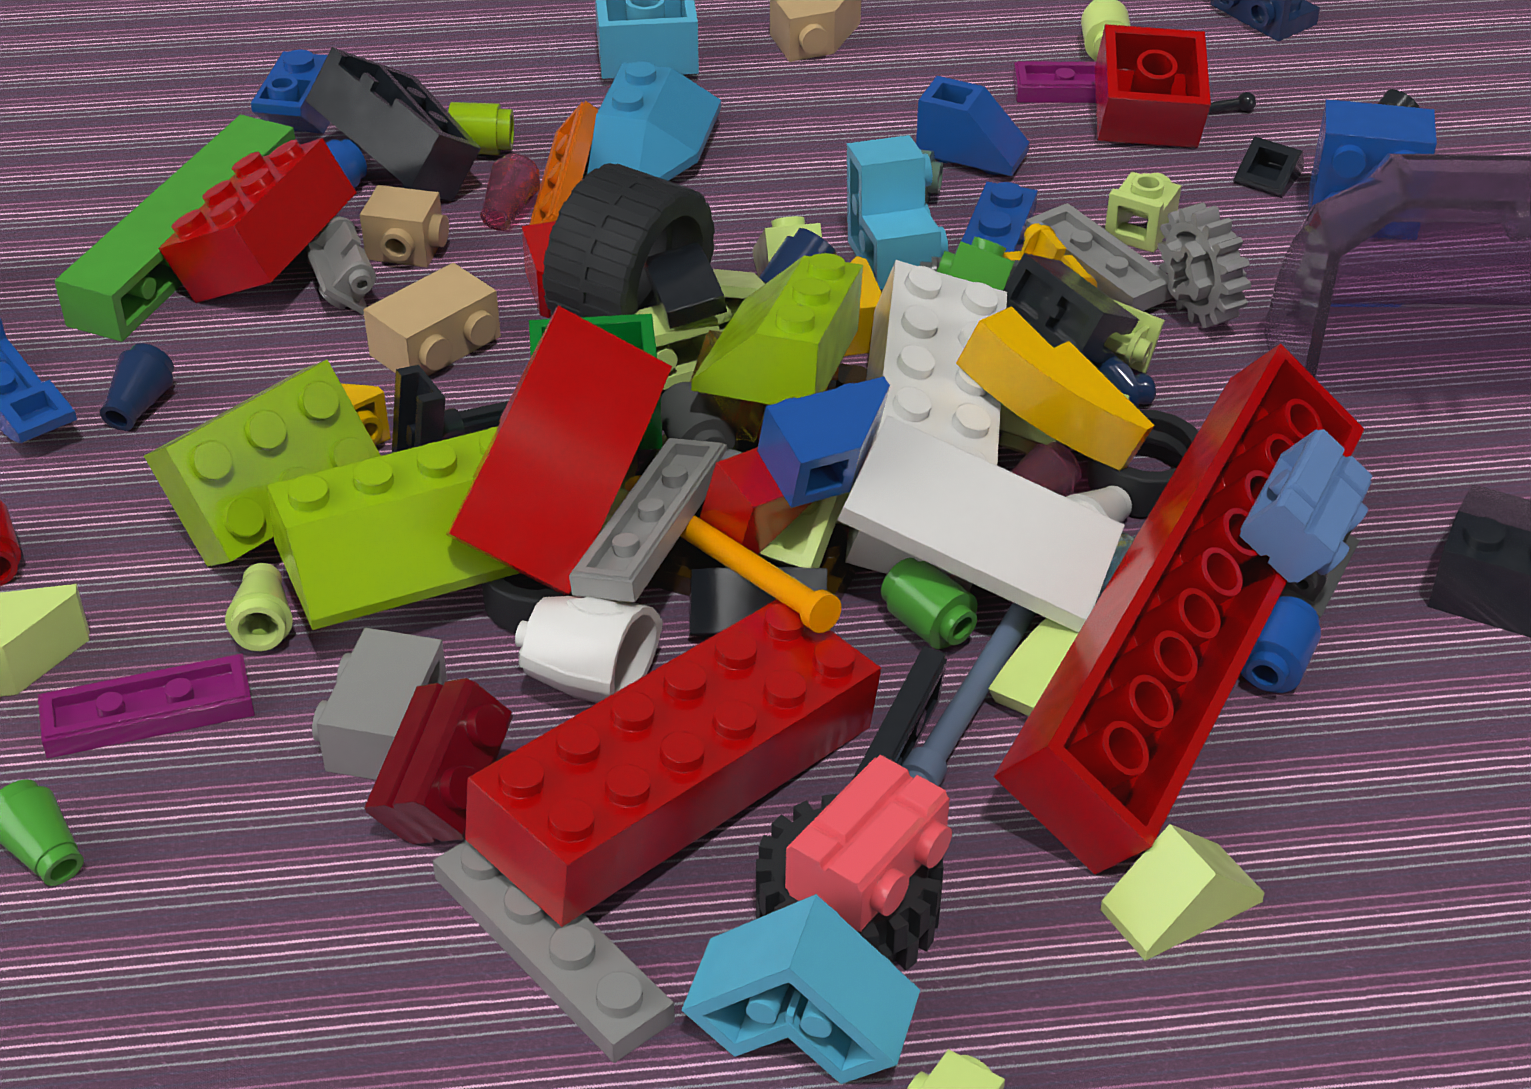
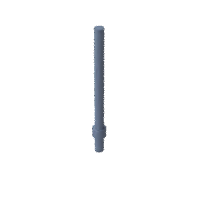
M1014 602L1012 603L923 746L912 749L902 764V767L908 769L911 777L914 778L916 775H919L937 786L940 785L947 773L946 760L988 694V688L1009 660L1037 613Z

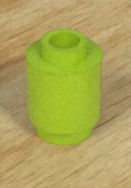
M450 102L448 112L481 148L478 153L479 155H500L501 150L513 149V109H501L499 103Z

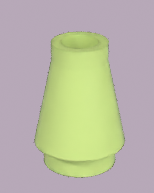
M257 563L245 570L242 583L227 609L225 624L231 636L243 648L251 651H266L276 647L289 634L293 618L282 587L281 573L273 565Z

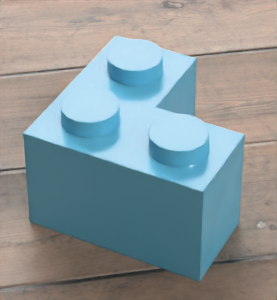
M910 135L847 143L848 243L856 256L867 259L880 289H884L895 260L920 266V261L931 262L932 256L942 257L944 251H948L945 229L942 226H937L931 217L927 203H925V187L931 186L933 178L931 161L927 153L923 154Z
M815 894L710 938L681 1011L734 1057L789 1038L835 1080L843 1084L898 1064L920 989L900 972L888 958L882 955L849 925L837 911Z

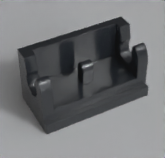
M1024 253L1003 290L1007 292L1006 309L1012 306L1052 347H1057L1070 341L1089 361L1106 362L1114 357L1115 353L1104 346L1107 338L1116 332L1120 335L1131 334L1139 321L1137 317L1063 262L1055 259Z

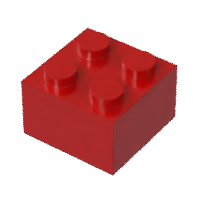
M1105 24L1095 64L1098 141L1198 148L1211 107L1205 31Z

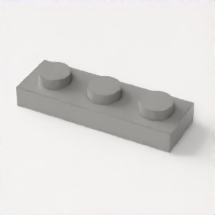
M1063 204L1026 219L1025 230L1035 223L1050 226L1058 239L1067 248L1064 255H1073L1086 272L1095 278L1097 288L1111 299L1144 311L1173 298L1167 288L1169 283L1168 274L1070 204Z

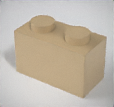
M451 263L363 309L369 354L394 373L399 368L419 365L429 376L501 337L497 291L455 263Z

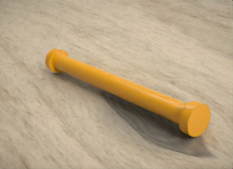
M642 475L630 478L625 483V489L631 491ZM694 515L680 535L681 538L799 613L802 623L812 631L824 633L830 630L838 621L841 614V602L838 597L827 590H812Z

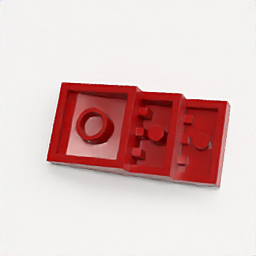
M558 305L499 419L500 424L473 475L474 480L446 535L564 595H569L571 592L569 575L601 530L649 424L672 366Z

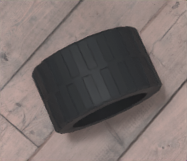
M608 163L602 165L599 169L595 168L573 188L567 201L563 203L558 218L551 229L543 262L544 298L547 308L551 310V316L558 305L579 317L634 315L640 309L658 305L644 270V264L648 256L697 242L711 264L714 252L713 240L715 229L714 221L711 217L712 212L708 202H705V197L700 192L618 163L616 165Z

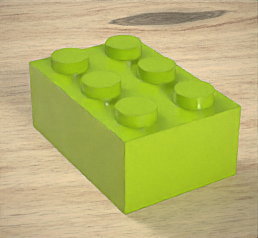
M328 359L294 373L144 455V458L208 567L231 562L274 537L267 490L268 484L381 455Z

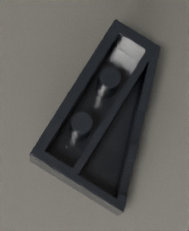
M334 47L331 48L305 100L402 181L403 188L439 192L441 199L451 202L455 199L481 150L479 145L416 76Z

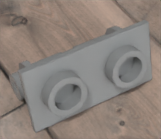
M334 216L305 247L308 255L306 261L314 270L318 279L320 294L330 304L339 309L349 307L364 315L363 309L367 307V304L363 297L372 289L376 281V273L370 264L365 250L359 246L361 241L353 222L341 216Z

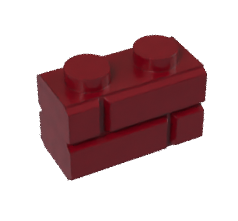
M468 678L445 681L444 685L434 683L417 686L364 809L366 813L402 840L411 844L433 843L436 839L442 842L464 839L468 777L496 761L513 719L512 711L478 683Z

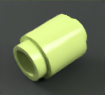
M1093 0L1082 14L1081 25L1085 49L1088 55L1095 61L1097 60L1105 24L1131 26L1128 11L1118 0Z

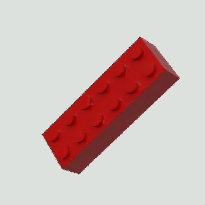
M776 599L468 777L465 840L563 927L870 728L882 668L833 631L828 630L824 633L812 631L802 623L799 613Z

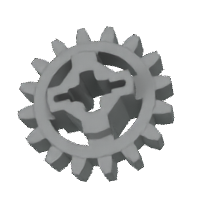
M1205 202L1169 213V223L1162 224L1160 227L1166 241L1158 243V249L1162 253L1161 258L1164 260V263L1160 264L1159 267L1162 271L1168 273L1169 283L1167 288L1176 299V308L1178 311L1188 309L1189 321L1191 323L1200 321L1202 328L1238 318L1240 316L1238 309L1244 308L1248 304L1242 291L1250 289L1251 282L1246 278V272L1243 268L1250 266L1247 258L1240 257L1238 249L1242 246L1243 240L1231 231V219L1220 220L1219 208L1217 206L1207 208Z

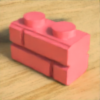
M879 755L877 758L875 757L786 848L785 888L788 890L789 895L800 901L817 894L857 932H861L878 912L884 916L891 915L898 908L907 892L909 878L921 865L928 868H933L937 865L949 847L952 829L947 826L950 798L947 796L946 790L919 775H916L914 778L911 777L908 769L882 755Z

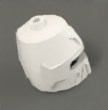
M589 596L543 597L535 605L529 621L522 620L518 625L515 644L517 647H521L519 650V665L523 668L524 673L574 698L598 703L647 674L659 643L663 621L653 607L639 603Z

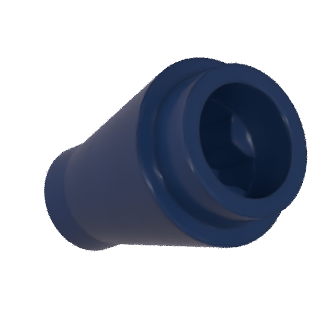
M138 343L133 345L130 350L123 351L120 354L106 401L100 409V416L105 423L117 430H131L137 419L172 386L174 364L165 352L153 345Z

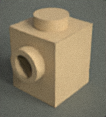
M377 185L360 213L364 250L369 260L428 267L438 248L444 247L448 239L449 220L447 215H442L439 192Z

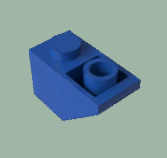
M303 49L289 52L283 51L251 102L252 112L262 120L294 127V131L324 134L330 121L305 100L328 55L313 54Z
M936 76L918 100L916 145L920 150L934 151L935 160L939 162L958 163L975 167L992 175L1004 174L1012 176L1029 151L1030 142L985 86Z
M884 376L859 383H847L836 389L800 398H788L779 403L766 406L757 452L791 508L851 491L880 427L890 387Z

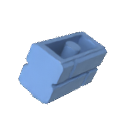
M1325 429L1314 430L1281 453L1240 529L1241 533L1239 536L1260 556L1268 555L1270 557L1268 563L1289 583H1298L1315 571L1320 575H1325L1332 571L1349 551V546L1343 541L1346 534L1353 530L1368 512V507L1362 501L1370 487V480L1373 475L1353 456L1345 457L1343 455L1345 449Z

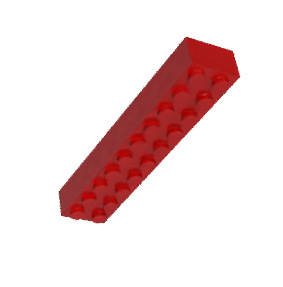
M1281 343L1229 379L993 776L1094 875L1152 847L1287 583V580L1268 563L1270 559L1268 555L1260 556L1239 536L1244 521L1281 453L1314 430L1325 429L1345 449L1343 455L1348 457L1352 455L1365 430Z

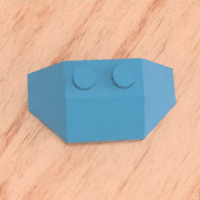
M646 61L623 62L596 114L587 174L595 168L599 169L604 164L612 163L616 165L618 163L669 181L699 161L720 113L721 100L673 68L655 66Z

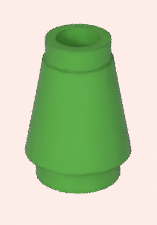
M29 779L13 782L0 790V844L37 876L41 877L48 886L63 884L74 877L81 869L84 858L78 851V847L52 790L39 786L35 781Z

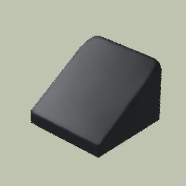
M1254 136L1233 181L1235 184L1283 198L1304 169L1303 151Z

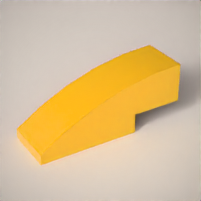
M1012 306L979 320L956 362L977 384L1013 413L1055 440L1117 470L1128 467L1155 426L1070 341L1053 348Z

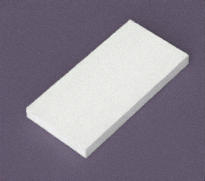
M887 415L838 517V521L1078 633L1095 606L1125 526L1118 521Z

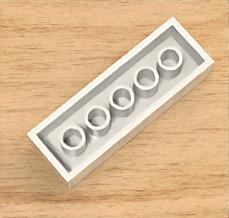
M895 260L874 310L866 378L867 381L884 376L890 385L878 433L887 415L997 465L1001 402L986 392L956 362L979 320L1006 309L1007 292L992 288L984 283L971 282L936 272L929 267L915 266ZM849 526L845 563L888 574L903 559L915 558L918 561H924ZM939 568L969 591L973 583Z

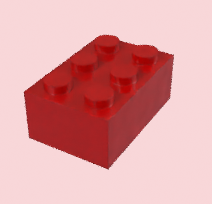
M323 138L301 145L295 139L282 144L270 155L262 157L260 152H254L243 157L233 165L232 170L235 174L229 180L216 184L203 194L202 198L205 203L199 209L186 213L172 224L171 227L174 233L158 249L195 303L271 283L357 193Z

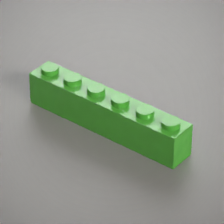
M241 114L54 280L65 325L123 342L182 285L158 249L174 233L171 227L172 224L186 213L199 209L205 203L202 198L203 194L216 184L229 180L235 174L232 170L233 165L240 159L254 152H260L262 157L270 155L282 144L295 140L294 127Z

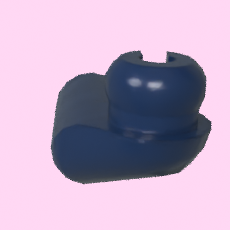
M1117 356L1108 359L1106 362L1090 361L1121 393L1129 395L1130 401L1137 408L1139 405H1149L1154 401L1156 386L1154 380L1148 374L1141 373L1135 376L1132 369Z

